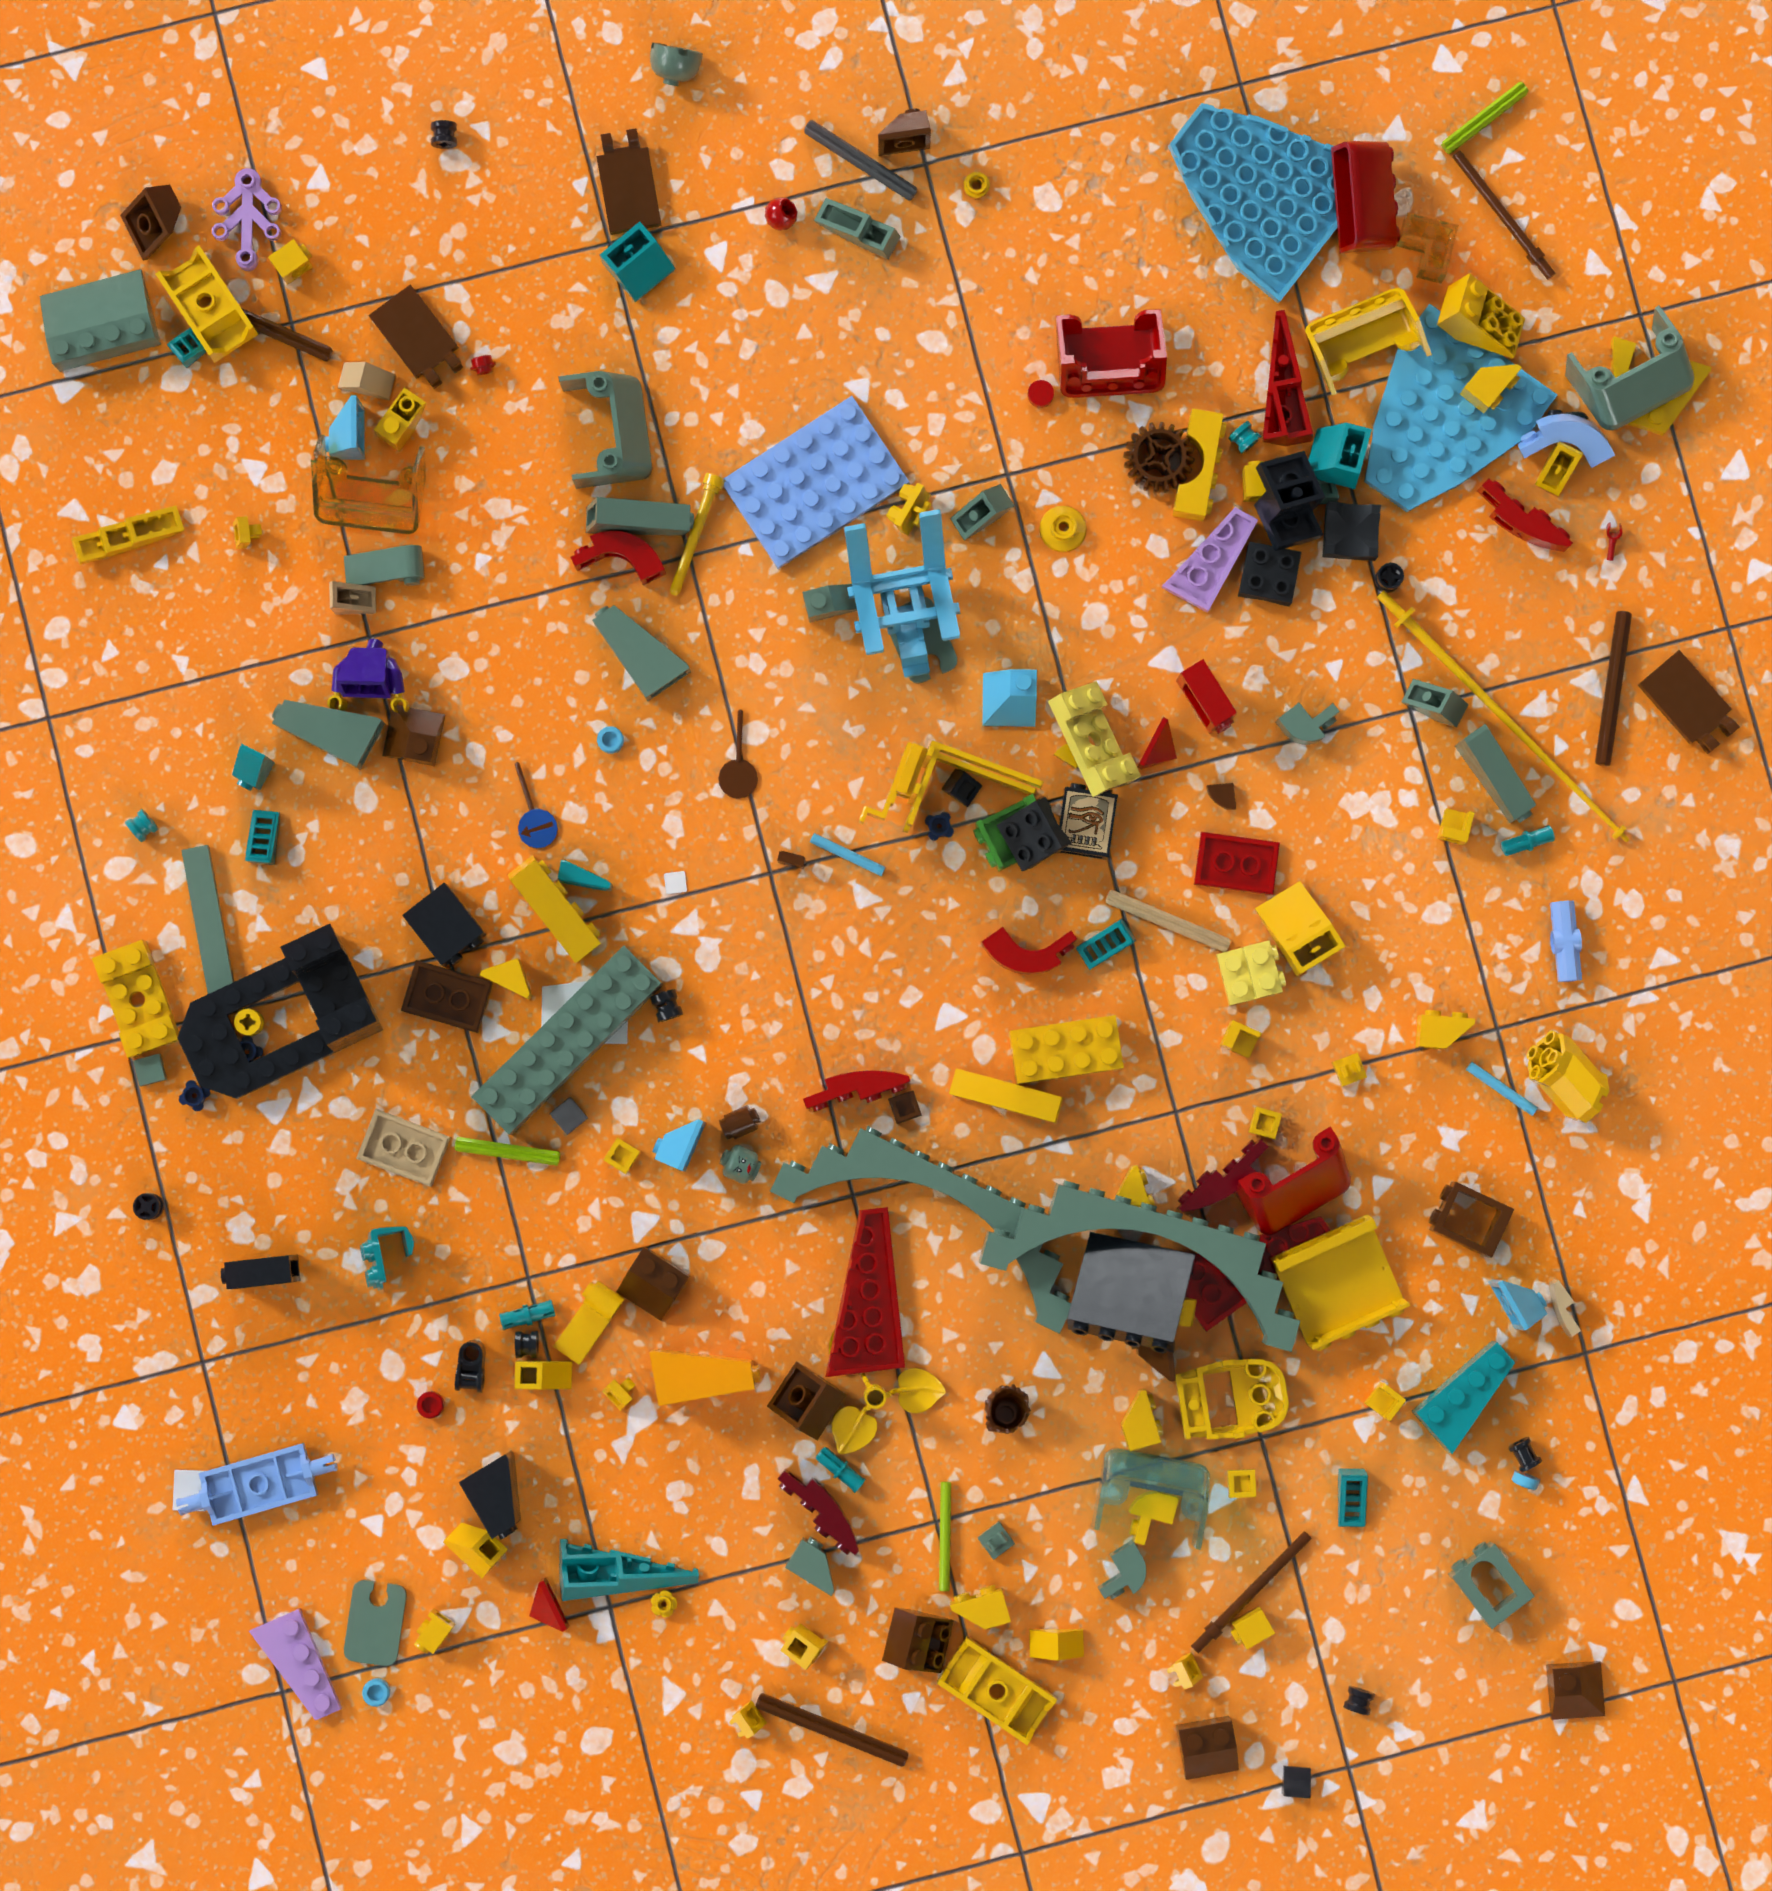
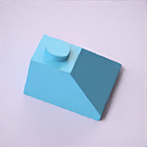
M356 395L350 396L329 427V436H325V451L329 452L333 460H365V408Z
M1009 669L983 673L982 726L1035 727L1037 670Z
M698 1119L666 1133L663 1139L658 1137L652 1151L656 1153L655 1159L686 1172L706 1122Z
M1492 1279L1488 1281L1514 1329L1525 1331L1547 1315L1544 1309L1547 1304L1540 1292L1535 1293L1532 1289L1503 1280Z

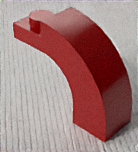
M604 531L590 536V539L594 546L590 548L588 545L580 547L574 551L575 555L570 557L577 571L604 558H621L633 566L642 585L666 575L662 562L653 548L641 538L622 531Z
M1001 927L984 939L981 945L987 954L1003 968L1019 974L1032 975L1048 972L1061 965L1062 962L1057 957V954L1060 953L1063 957L1075 948L1073 943L1077 938L1072 931H1069L1050 946L1033 951L1018 946L1004 927Z

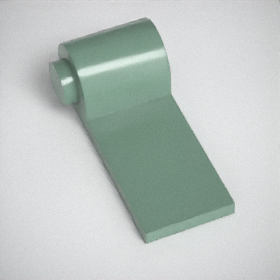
M405 545L344 556L346 583L368 585L398 580L403 581L406 586L419 585L420 580L425 578L422 546Z

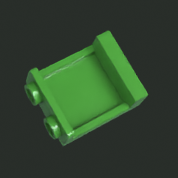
M1033 794L975 823L977 828L973 830L979 844H985L988 853L985 854L991 868L996 866L998 872L1017 862L1000 833L997 824L1036 801Z

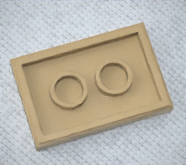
M375 1109L356 1159L432 1187L451 1137Z

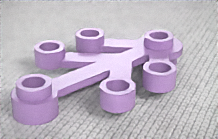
M250 168L240 170L235 176V187L223 198L218 197L212 203V208L218 215H225L229 211V206L242 196V205L223 223L215 224L212 227V234L218 241H224L228 238L229 232L242 221L241 250L236 254V262L245 271L254 270L259 262L258 256L252 250L253 221L264 231L265 236L270 241H277L281 237V230L278 225L270 223L253 206V195L264 204L266 211L270 215H278L282 210V206L278 199L271 198L260 187L261 178L259 174ZM246 177L252 178L251 183L247 185L243 184V180ZM225 203V207L222 210H217V205ZM271 203L277 204V208L275 210H269V205ZM272 228L277 229V233L274 236L268 235L269 230ZM218 229H225L223 235H216V231ZM249 254L250 259L246 262L242 261V256Z

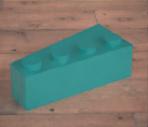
M1491 1341L1414 1408L1412 1412L1448 1453L1453 1454L1515 1362L1498 1342Z

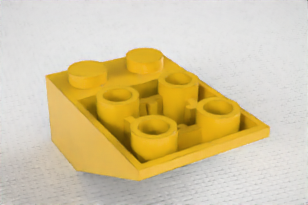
M1469 273L1448 286L1437 325L1455 340L1514 358L1525 318Z
M1300 881L1255 908L1296 976L1346 947L1329 919Z

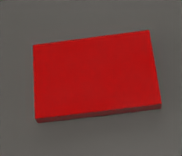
M1201 832L1194 885L1273 895L1280 842Z

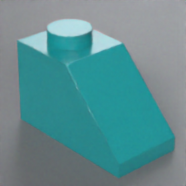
M241 744L232 776L239 779L237 785L249 791L253 787L261 790L275 762L264 754Z

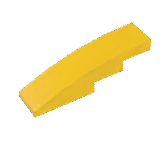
M172 506L125 518L124 522L100 527L96 532L72 537L71 541L79 565L163 540L184 532V527L177 506Z
M957 1068L949 1092L953 1096L1057 1123L1063 1097Z

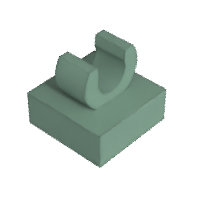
M999 1521L977 1537L993 1560L1015 1544Z

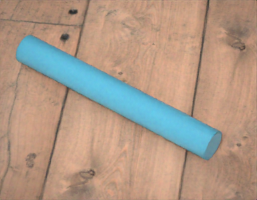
M816 833L813 834L810 843L879 876H882L886 868Z
M1471 1062L1466 1068V1071L1529 1115L1533 1116L1538 1109L1537 1106L1474 1062Z

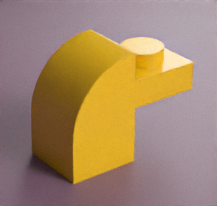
M1149 1491L1139 1495L1129 1508L1130 1514L1138 1515L1137 1520H1132L1129 1535L1133 1536V1542L1145 1545L1151 1519L1173 1524L1179 1498L1160 1491Z

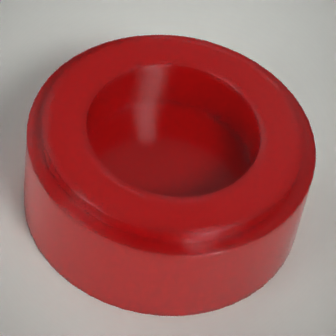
M1045 380L1033 382L1028 389V400L1033 406L1038 408L1048 406L1054 397L1052 385Z
M435 1391L425 1392L417 1400V1410L424 1418H435L444 1410V1399Z

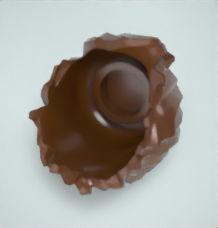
M1012 1384L1011 1387L1001 1385L992 1391L987 1400H985L984 1409L987 1419L985 1425L988 1431L1010 1434L1014 1433L1018 1427H1022L1031 1411L1028 1405V1394L1021 1391L1019 1387L1016 1388L1015 1384Z

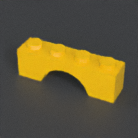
M1194 408L1191 410L1186 438H1189L1190 443L1198 450L1202 460V469L1194 480L1178 486L1172 516L1204 521L1206 514H1211L1213 499H1209L1210 489H1215L1218 477L1217 473H1213L1215 463H1220L1222 448L1218 447L1219 438H1224L1227 425L1226 422H1222V413Z

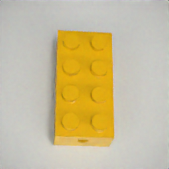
M1116 1015L1009 1031L1017 1085L1124 1068Z

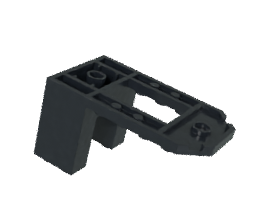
M331 924L325 925L281 946L280 948L285 956L284 959L190 1002L177 1038L201 1087L239 1099L383 1030L346 950ZM300 982L317 1017L315 1021L319 1030L249 1062L228 1015Z

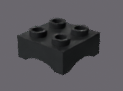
M1328 501L1325 506L1322 557L1375 561L1378 558L1381 505H1358Z
M1249 542L1238 597L1264 600L1289 607L1293 600L1302 552L1290 549L1275 551L1273 546Z
M1046 797L1032 802L997 824L1021 871L1033 868L1046 858L1072 844L1056 822L1051 805Z

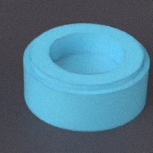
M609 726L603 728L598 733L597 743L603 752L614 754L623 747L624 737L619 729Z
M1518 1470L1514 1471L1511 1479L1514 1483L1531 1490H1536L1540 1483L1539 1478Z
M381 1678L369 1680L362 1690L364 1701L373 1707L383 1705L390 1697V1686Z

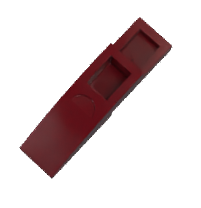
M1258 1139L1256 1142L1250 1140L1241 1150L1244 1153L1238 1161L1233 1158L1222 1169L1225 1172L1223 1176L1217 1170H1213L1211 1173L1208 1170L1205 1171L1196 1181L1199 1186L1193 1192L1188 1189L1178 1199L1180 1205L1177 1209L1180 1212L1200 1209L1235 1193L1238 1181L1256 1172L1250 1165L1269 1146L1262 1139Z
M784 1469L778 1477V1480L781 1482L779 1487L790 1496L795 1493L802 1498L800 1504L813 1513L814 1510L819 1512L813 1519V1522L817 1524L814 1529L825 1538L830 1535L837 1540L836 1547L846 1555L850 1552L856 1555L859 1552V1547L855 1534L845 1513L833 1496L813 1477L805 1485Z

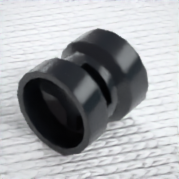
M1396 563L1384 564L1375 574L1374 583L1376 588L1381 592L1383 590L1387 593L1394 592L1403 582L1404 572Z
M675 989L650 997L652 1005L656 1006L657 1009L656 1017L658 1023L683 1015L681 1007L676 1002L678 996Z

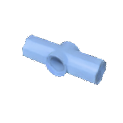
M1574 900L1551 902L1550 911L1553 931L1550 933V945L1552 953L1555 954L1558 982L1582 980L1579 953L1582 949V938L1576 924Z

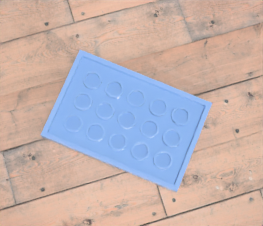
M850 396L725 477L723 487L777 569H780L900 491L904 484L909 485L910 482L853 396Z

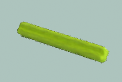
M1518 82L1447 137L1441 144L1442 148L1447 154L1454 152L1525 97L1528 93V88L1523 82Z
M457 1137L455 1141V1150L460 1152L555 1166L560 1162L559 1151Z

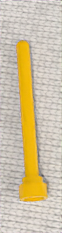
M706 473L702 483L704 484L703 489L705 492L670 587V593L674 596L678 595L681 591L714 496L718 494L719 490L723 489L725 479L711 473Z

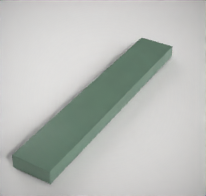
M209 845L181 851L207 993L209 994L233 983L234 977Z

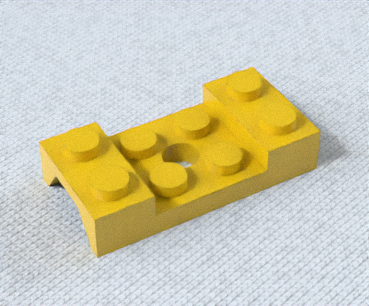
M200 245L194 249L191 258L176 269L155 273L214 363L259 335ZM211 297L212 302L208 307L202 308L199 306L202 298Z
M139 940L92 958L100 983L104 985L118 1024L119 1036L127 1058L133 1059L144 1052L163 1045L179 1042L177 1038L179 1030L147 941ZM137 992H141L145 997V1002L140 1007H135L131 1001L132 996Z
M966 1636L937 1680L939 1686L1026 1745L1031 1741L1036 1728L1046 1713L1057 1702L1055 1695L1036 1682L1029 1680L968 1636ZM1001 1684L1005 1688V1693L1001 1698L996 1699L990 1695L989 1690L992 1685Z

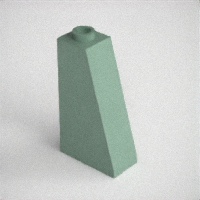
M597 497L586 507V533L590 534L604 531H622L632 535L684 536L694 525V514L690 513V505Z
M615 605L610 608L605 606L595 613L596 618L592 620L594 625L647 701L691 673L687 663Z
M284 700L282 705L278 704L272 714V718H274L272 723L276 727L359 770L363 767L385 725L377 717Z
M1486 724L1455 745L1457 751L1509 823L1516 819L1521 823L1532 815L1530 809L1536 806L1534 800Z

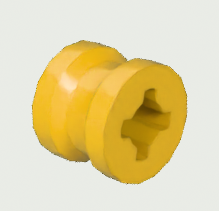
M252 1009L239 1011L234 1019L236 1030L247 1036H256L263 1030L265 1025L262 1014Z

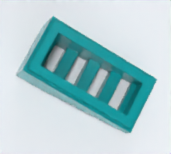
M191 327L167 344L186 368L206 353ZM192 338L198 344V347L195 349L188 342ZM183 345L190 351L186 355L180 349Z
M253 810L246 848V862L275 865L280 812ZM258 819H272V824L258 823ZM257 829H269L271 832L270 834L257 833ZM256 839L269 840V844H256ZM255 849L267 850V855L255 854Z
M561 859L557 878L560 883L608 892L612 891L613 885L608 880Z
M1120 919L1077 946L1076 949L1089 970L1134 943L1136 939L1125 921ZM1116 928L1120 930L1126 940L1122 943L1114 931ZM1109 934L1117 947L1113 949L1105 935ZM1095 941H1101L1107 951L1106 954L1103 955ZM1091 945L1098 957L1095 961L1086 948Z
M1338 1469L1339 1527L1366 1526L1368 1474L1365 1469ZM1347 1481H1359V1483H1352ZM1346 1490H1359V1494H1346ZM1346 1501L1359 1502V1505H1346ZM1345 1512H1359V1516H1345Z

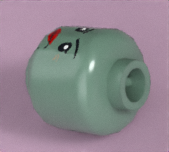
M741 1145L733 1146L730 1151L726 1149L719 1163L723 1165L722 1172L725 1177L741 1184H745L749 1180L754 1181L761 1166V1162L758 1161V1154Z

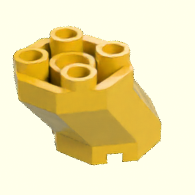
M1551 1030L1536 1045L1530 1047L1527 1053L1530 1080L1537 1083L1566 1117L1587 1123L1601 1111L1603 1104L1600 1103L1602 1095L1607 1097L1609 1093L1607 1074L1599 1071L1570 1037Z

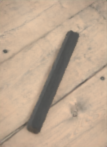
M810 120L805 126L804 132L806 135L905 199L911 201L916 195V186L815 121Z

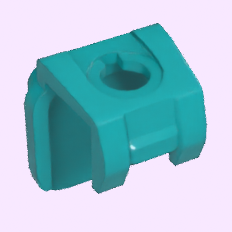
M407 1227L373 1229L368 1234V1240L360 1245L362 1260L372 1262L370 1270L365 1271L367 1287L373 1286V1289L377 1288L380 1291L383 1289V1283L386 1282L378 1237L401 1233L405 1256L409 1257L412 1255L414 1240Z

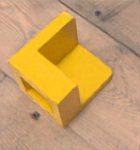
M1446 808L1437 839L1459 845L1466 844L1475 812L1468 811L1464 813Z
M1232 1020L1227 1027L1220 1046L1248 1058L1251 1056L1254 1046L1262 1033Z
M1379 1382L1364 1403L1385 1420L1391 1421L1406 1399L1385 1383Z

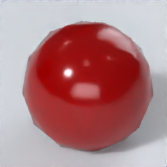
M778 197L771 200L766 206L765 219L768 225L775 230H788L797 221L798 211L795 204L788 198Z

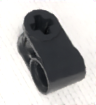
M469 1340L459 1349L458 1365L455 1374V1391H460L463 1388L475 1389L478 1393L483 1392L486 1349L482 1342ZM468 1346H474L478 1349L479 1356L477 1359L472 1360L467 1357L466 1348Z

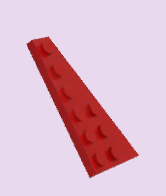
M888 1207L859 1210L825 1377L905 1368Z
M1319 1216L1290 1225L1273 1235L1260 1234L1259 1241L1266 1243L1258 1274L1261 1275L1262 1270L1276 1274L1270 1259L1271 1257L1331 1231L1323 1218ZM1195 1254V1269L1193 1275L1190 1276L1185 1297L1197 1300L1194 1316L1207 1332L1247 1302L1233 1283L1216 1266L1201 1255Z

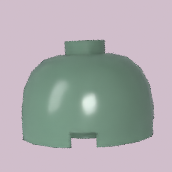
M652 42L650 64L654 73L664 78V84L678 86L679 81L685 82L695 77L699 71L703 53Z

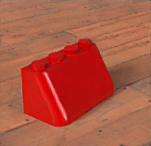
M1347 141L1331 147L1340 254L1394 248L1396 243L1400 241V229L1396 224L1398 203L1394 199L1396 177L1392 173L1393 148L1387 142Z

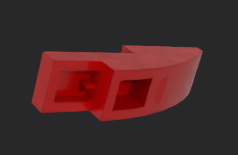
M1488 478L1477 490L1495 508L1489 517L1516 537L1539 547L1562 552L1566 551L1573 544L1569 540L1570 535L1563 528H1557L1552 524L1550 516L1544 510H1538L1534 507L1527 514L1524 512V506L1518 500L1511 499L1504 493L1505 488L1499 482Z
M867 1070L849 1072L824 1079L828 1089L803 1098L806 1109L812 1108L813 1112L829 1107L828 1101L837 1098L840 1103L853 1098L852 1092L857 1091L860 1100L866 1099L867 1103L881 1099L882 1092L891 1089L892 1094L907 1089L906 1083L910 1082V1078L907 1075L887 1071Z

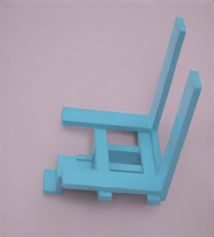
M940 509L919 513L924 565L872 575L865 523L844 527L852 586L847 587L849 599L855 598L859 621L854 622L856 633L862 632L866 655L884 652L880 629L887 628L888 635L896 634L902 669L906 678L930 673L928 654L922 630L923 628L930 627L929 620L938 619L943 641L960 638L956 615L961 613L959 603H953L949 580H953L951 568L946 569ZM930 584L935 607L926 608L922 585ZM908 588L911 605L897 607L894 590ZM880 593L884 616L882 617L877 616L873 594Z

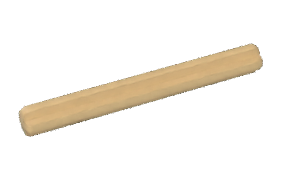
M1110 890L1107 895L1106 903L1219 951L1226 952L1229 948L1231 940L1225 936L1117 891Z

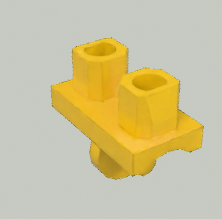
M919 483L916 486L904 484L899 492V497L906 501L904 507L901 509L893 505L886 514V517L895 524L900 532L907 536L914 525L920 527L919 513L929 511L932 506L928 502L931 494Z

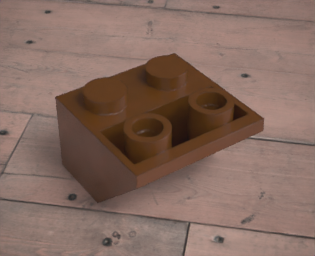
M894 1608L882 1661L905 1670L941 1673L954 1620L916 1610Z

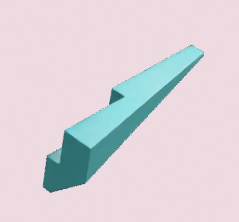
M560 1539L559 1581L562 1601L698 1583L699 1572L696 1568L689 1571L675 1568V1564L669 1562L667 1565L653 1563L651 1558L615 1550H610L609 1553L595 1550L589 1544H584L582 1547L568 1544L566 1539Z

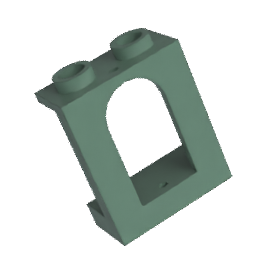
M1482 1542L1472 1550L1474 1554L1468 1559L1461 1558L1451 1566L1452 1571L1448 1575L1456 1582L1481 1615L1484 1623L1493 1629L1535 1596L1498 1547L1492 1542L1487 1544ZM1481 1561L1492 1563L1514 1591L1493 1608L1471 1578L1472 1568Z

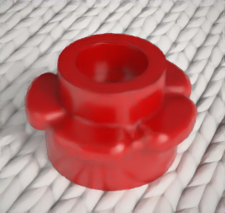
M491 355L479 356L471 359L472 367L470 370L476 371L477 375L489 374L496 363L492 361Z

